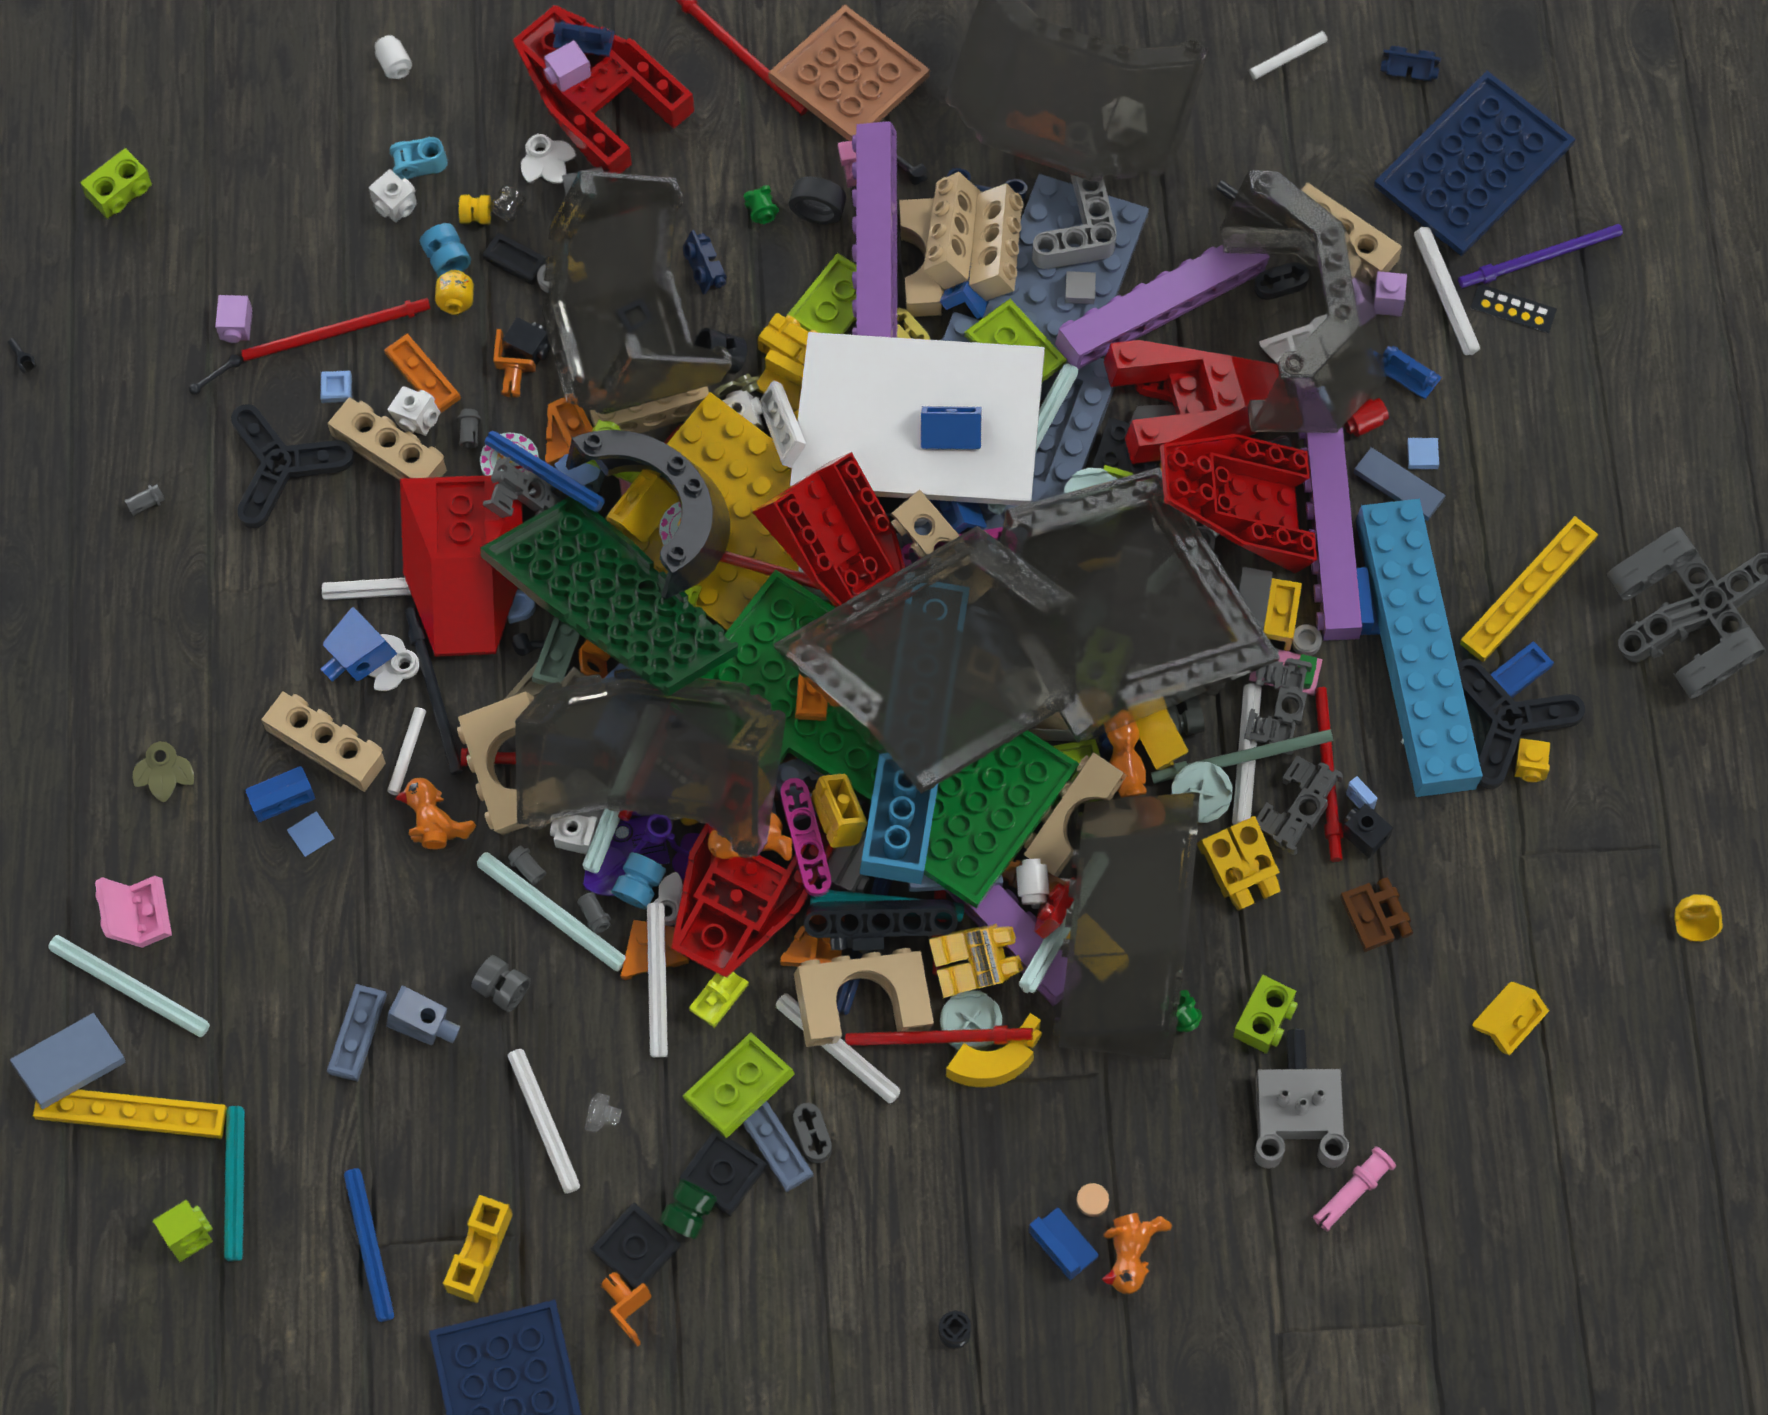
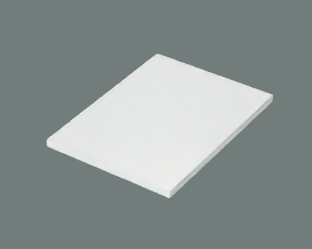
M808 332L797 422L806 445L792 466L790 487L829 461L852 452L875 495L879 497L910 498L920 489L929 500L1031 506L1044 347ZM922 406L982 407L981 448H921Z

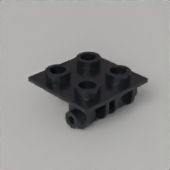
M1109 418L1092 468L1103 469L1104 465L1124 470L1133 473L1132 482L1149 487L1157 461L1132 464L1125 441L1130 423Z

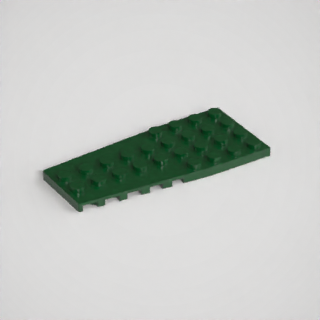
M571 497L564 499L480 547L481 557L534 602L666 696L672 695L738 654V643L736 641L731 643L724 636V629L718 624H711L706 619V612L700 606L695 608L688 601V595L684 591L664 600L661 595L667 574L664 571L659 573L654 568V562L631 539L604 517Z

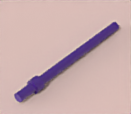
M1617 224L1494 266L1488 264L1479 267L1476 272L1459 277L1458 282L1461 288L1480 282L1486 284L1495 281L1498 276L1623 235L1621 225Z

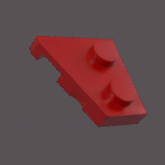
M1072 877L1064 885L1058 883L1053 888L1047 898V903L1040 904L1034 930L1036 934L1045 939L1061 926L1083 884Z

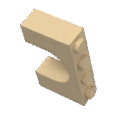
M525 691L458 717L461 725L457 727L458 735L462 743L467 744L470 755L466 756L470 770L473 773L476 772L479 781L476 784V791L481 801L485 800L488 812H485V819L491 830L494 829L495 832L505 835L561 814L562 811L571 810L562 782L555 777L522 789H508L499 782L495 773L494 762L500 746L514 735L543 725L534 696Z
M902 948L893 951L891 955L881 956L880 952H871L862 955L860 959L851 960L850 956H840L833 958L832 962L820 963L819 960H808L802 962L801 966H798L794 973L806 1047L837 1043L841 1038L842 1033L836 996L838 988L852 979H869L878 983L886 990L892 1002L897 1032L928 1031L934 1024L921 951L911 952L910 948Z

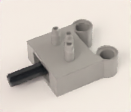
M1299 1028L1290 1029L1287 1031L1288 1069L1257 1071L1258 1141L1254 1152L1255 1161L1263 1168H1275L1281 1162L1284 1154L1285 1144L1283 1139H1322L1317 1154L1319 1161L1328 1168L1339 1167L1345 1161L1349 1149L1348 1140L1345 1138L1343 1131L1341 1070L1307 1069L1305 1031ZM1331 1144L1336 1145L1340 1148L1341 1154L1331 1156L1326 1152L1325 1147ZM1265 1145H1272L1276 1148L1278 1154L1272 1157L1266 1156L1261 1148Z

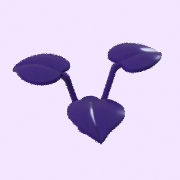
M653 768L632 814L634 816H641L647 813L649 819L644 830L645 836L632 852L638 854L647 842L662 844L668 840L672 849L677 852L672 860L673 870L684 881L689 852L699 834L688 833L683 836L680 846L676 844L675 835L670 833L672 822L668 816L663 814L669 809L668 803L673 801V787L664 775ZM609 846L599 872L592 873L585 870L583 886L586 890L600 896H615L611 890L618 876L625 875L623 866L627 858L625 859L622 851L616 847Z

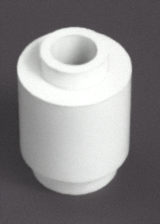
M391 35L379 39L375 44V55L386 76L395 79L405 77L412 67V62L401 42Z
M1040 859L1022 860V866L1016 867L1018 897H1022V904L1047 903L1046 895H1049L1047 864H1041Z

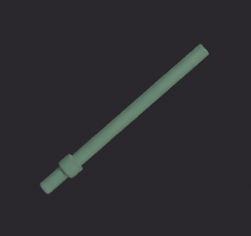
M1331 729L1200 760V762H1210L1223 768L1333 741ZM1187 761L1174 763L1175 767L1151 772L1153 783L1157 784L1173 780L1176 774L1184 766L1188 765Z

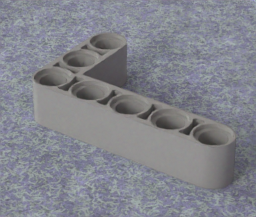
M1076 121L1069 124L1065 131L1064 151L1083 225L1046 231L1035 236L1032 248V261L1041 269L1109 258L1115 251L1117 231L1090 127L1084 122ZM1073 139H1081L1083 141L1076 142ZM1085 163V164H1088L1089 166L1083 167V166H1080L1079 164ZM1087 188H1092V189H1094L1095 191H1093V192H1088V191H1086L1085 189H1087ZM1098 213L1102 216L1094 217L1091 214ZM1098 239H1106L1108 242H1099ZM1069 244H1078L1079 247H1071ZM1040 249H1049V250H1051V251H1050V252H1042V251H1040Z

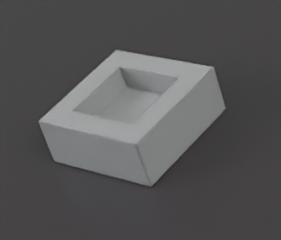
M1066 271L1065 303L1094 304L1096 272Z

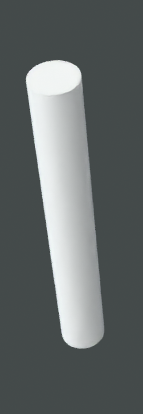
M1322 31L1249 70V73L1255 80L1327 42V37Z
M414 708L387 790L390 794L398 795L400 793L426 711L422 708Z

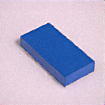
M1533 641L1490 675L1513 698L1553 667L1554 662Z

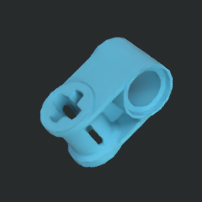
M435 137L397 142L390 147V154L394 157L395 164L393 172L400 179L437 174L442 172L447 166L448 160L442 142ZM431 154H437L434 157H428Z

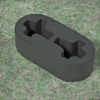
M803 1103L794 1111V1126L806 1158L813 1163H823L831 1156V1140L819 1108L811 1103ZM808 1112L810 1116H816L812 1119L814 1129L808 1130L805 1121L799 1122V1120L803 1119L802 1113ZM817 1136L819 1144L826 1145L822 1148V1154L817 1155L815 1150H809L813 1148L811 1137Z

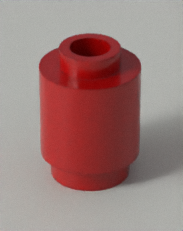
M1370 398L1345 410V417L1342 418V422L1349 434L1353 433L1356 437H1359L1382 426L1384 421L1389 419V414L1380 398L1375 400Z

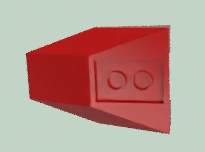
M1238 434L1165 443L1160 446L1165 503L1237 545L1293 573H1297L1317 561L1315 533L1300 530L1298 524L1295 487L1310 478L1307 451Z
M852 452L829 461L752 511L810 580L878 651L885 649L899 639L909 582L896 531Z
M492 475L400 479L403 574L435 656L496 654L518 587L484 560L480 552V547L523 523V503L519 500H513L511 506L514 509L512 516L504 518L499 517L483 506L484 501L491 500L495 485L499 483H492Z

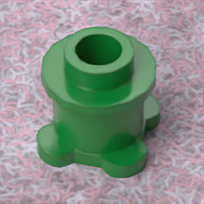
M764 185L754 191H747L743 195L746 201L744 203L745 207L751 209L750 217L753 222L767 224L773 221L779 209L772 202L771 188L768 185Z
M1188 990L1178 992L1176 996L1165 1000L1161 1005L1164 1011H1168L1167 1015L1169 1018L1173 1019V1027L1177 1031L1190 1032L1198 1027L1202 1019V1013L1194 1007L1196 1001L1193 997H1190Z

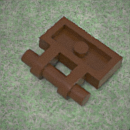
M1388 877L1377 882L1381 890L1380 892L1374 893L1371 884L1367 883L1343 892L1340 895L1364 952L1393 942L1395 937L1391 929L1398 928L1402 938L1413 934L1409 924L1411 918L1408 912L1403 911L1398 900L1400 894L1397 888L1392 886ZM1380 904L1388 905L1392 914L1391 917H1385Z

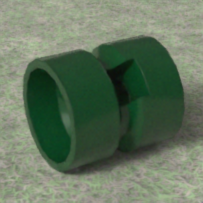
M681 1179L673 1193L675 1202L667 1204L660 1217V1221L676 1232L696 1239L704 1225L702 1216L710 1214L717 1198L700 1186Z

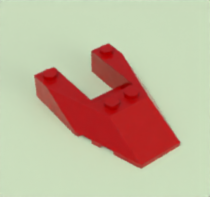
M554 5L513 39V44L551 116L595 168L602 167L604 176L611 182L632 165L630 147L594 114L628 87L674 129L694 112L693 94L634 40L630 38L626 40L617 35H614L609 57L583 53L589 61L591 76L561 92L556 84L551 85L543 71L546 69L544 56L557 50L553 48L556 36L554 34L555 23L565 21L568 24L593 28L599 27L588 23L581 16Z
M1142 340L1111 343L1103 361L1110 387L1167 380L1176 415L1132 420L1125 436L1132 464L1161 460L1160 446L1165 443L1230 434L1248 437L1261 430L1262 432L1269 430L1294 417L1280 365Z
M736 773L733 774L689 852L671 946L672 950L726 978L799 913L809 897L803 886L796 855H794L789 866L785 869L745 848L748 852L747 854L731 859L718 858L710 852L708 847L709 823L720 827L732 828L741 825L747 819L748 809L752 805L756 807L762 796L761 786ZM816 816L828 863L836 847H830L826 837L827 834L824 832L820 820ZM807 844L801 849L802 857L807 860H813L819 854L818 848L812 844ZM822 863L814 867H804L805 871L810 868L812 869L813 881L808 882L809 885L816 886L819 881L817 866L823 867Z

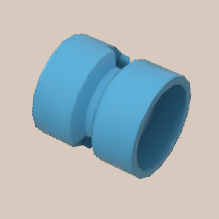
M442 223L431 227L420 238V245L426 256L430 258L431 265L438 277L450 270L463 272L471 263V258L466 248L460 243V237L454 226L450 223Z
M632 852L623 866L625 875L618 876L611 892L620 900L646 910L647 905L651 903L655 895L652 888L660 885L666 869L652 859Z

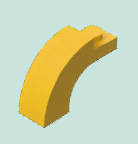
M1030 1013L1020 1027L1033 1028V1040L1010 1041L1006 1046L994 1051H979L963 1043L947 1066L946 1077L957 1083L972 1087L996 1086L1016 1078L1033 1062L1034 1051L1029 1049L1028 1046L1033 1048L1042 1035V1032L1039 1031L1041 1019Z

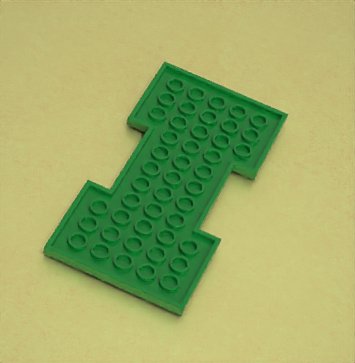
M775 569L724 634L731 643L735 641L738 643V654L683 687L670 703V710L679 716L681 715L682 718L770 775L788 752L825 776L846 774L855 795L871 805L892 677L861 658L871 643L840 610ZM803 631L833 632L826 721L795 719ZM978 698L961 721L949 714L924 875L977 909L1059 797L1065 784L1077 772L1076 769L1079 763Z

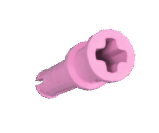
M1374 1147L1372 1149L1373 1154L1364 1164L1353 1169V1177L1313 1216L1314 1221L1318 1225L1329 1216L1322 1223V1229L1329 1231L1333 1224L1367 1189H1375L1378 1186L1377 1181L1388 1170H1393L1396 1167L1391 1157L1382 1149Z

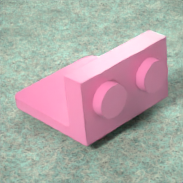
M153 876L131 886L106 878H100L95 881L96 899L99 903L101 915L100 925L106 937L143 948L172 936L162 878Z

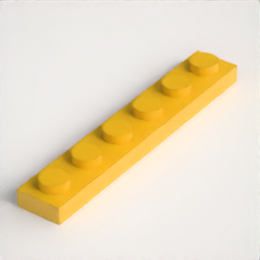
M1574 516L1461 639L1460 645L1481 662H1484L1597 539L1598 533Z
M76 1090L43 1110L36 1101L33 1117L37 1120L222 1139L227 1107L221 1104Z

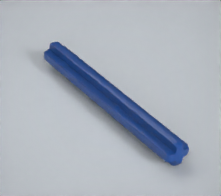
M490 431L485 438L487 446L505 457H510L511 461L531 471L592 511L599 512L604 505L605 500L603 497L501 434Z
M358 1168L344 1172V1178L377 1320L379 1322H386L394 1318L393 1307L362 1172Z

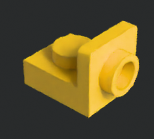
M1520 738L1515 777H1522L1527 782L1545 781L1550 768L1548 764L1550 742Z

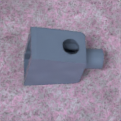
M403 985L388 1013L386 1026L429 1045H433L437 1036L454 1043L461 1026L445 1019L447 1014L446 1007ZM429 1019L432 1023H425L422 1020Z

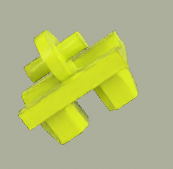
M734 972L728 978L716 973L691 1004L689 1010L715 1028L749 985L748 981Z

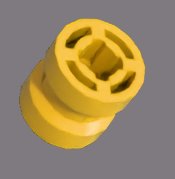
M460 195V224H470L472 221H478L480 224H490V195H481L478 198H472L470 195Z

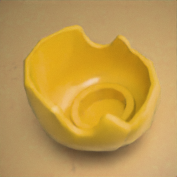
M1691 895L1683 898L1675 908L1674 920L1677 933L1689 941L1703 942L1713 939L1722 930L1721 908L1718 902L1710 896Z

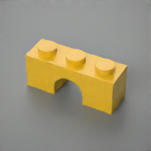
M482 1195L478 1196L467 1223L468 1234L463 1249L459 1255H454L443 1282L447 1293L474 1303L478 1302L513 1215L509 1205Z

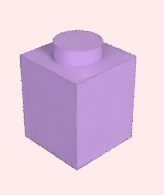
M574 40L544 56L546 69L543 70L549 83L551 85L556 84L561 92L591 76L589 61Z
M1377 272L1372 314L1402 315L1407 274Z
M219 295L215 327L220 340L230 343H237L240 340L249 341L252 307L248 296Z

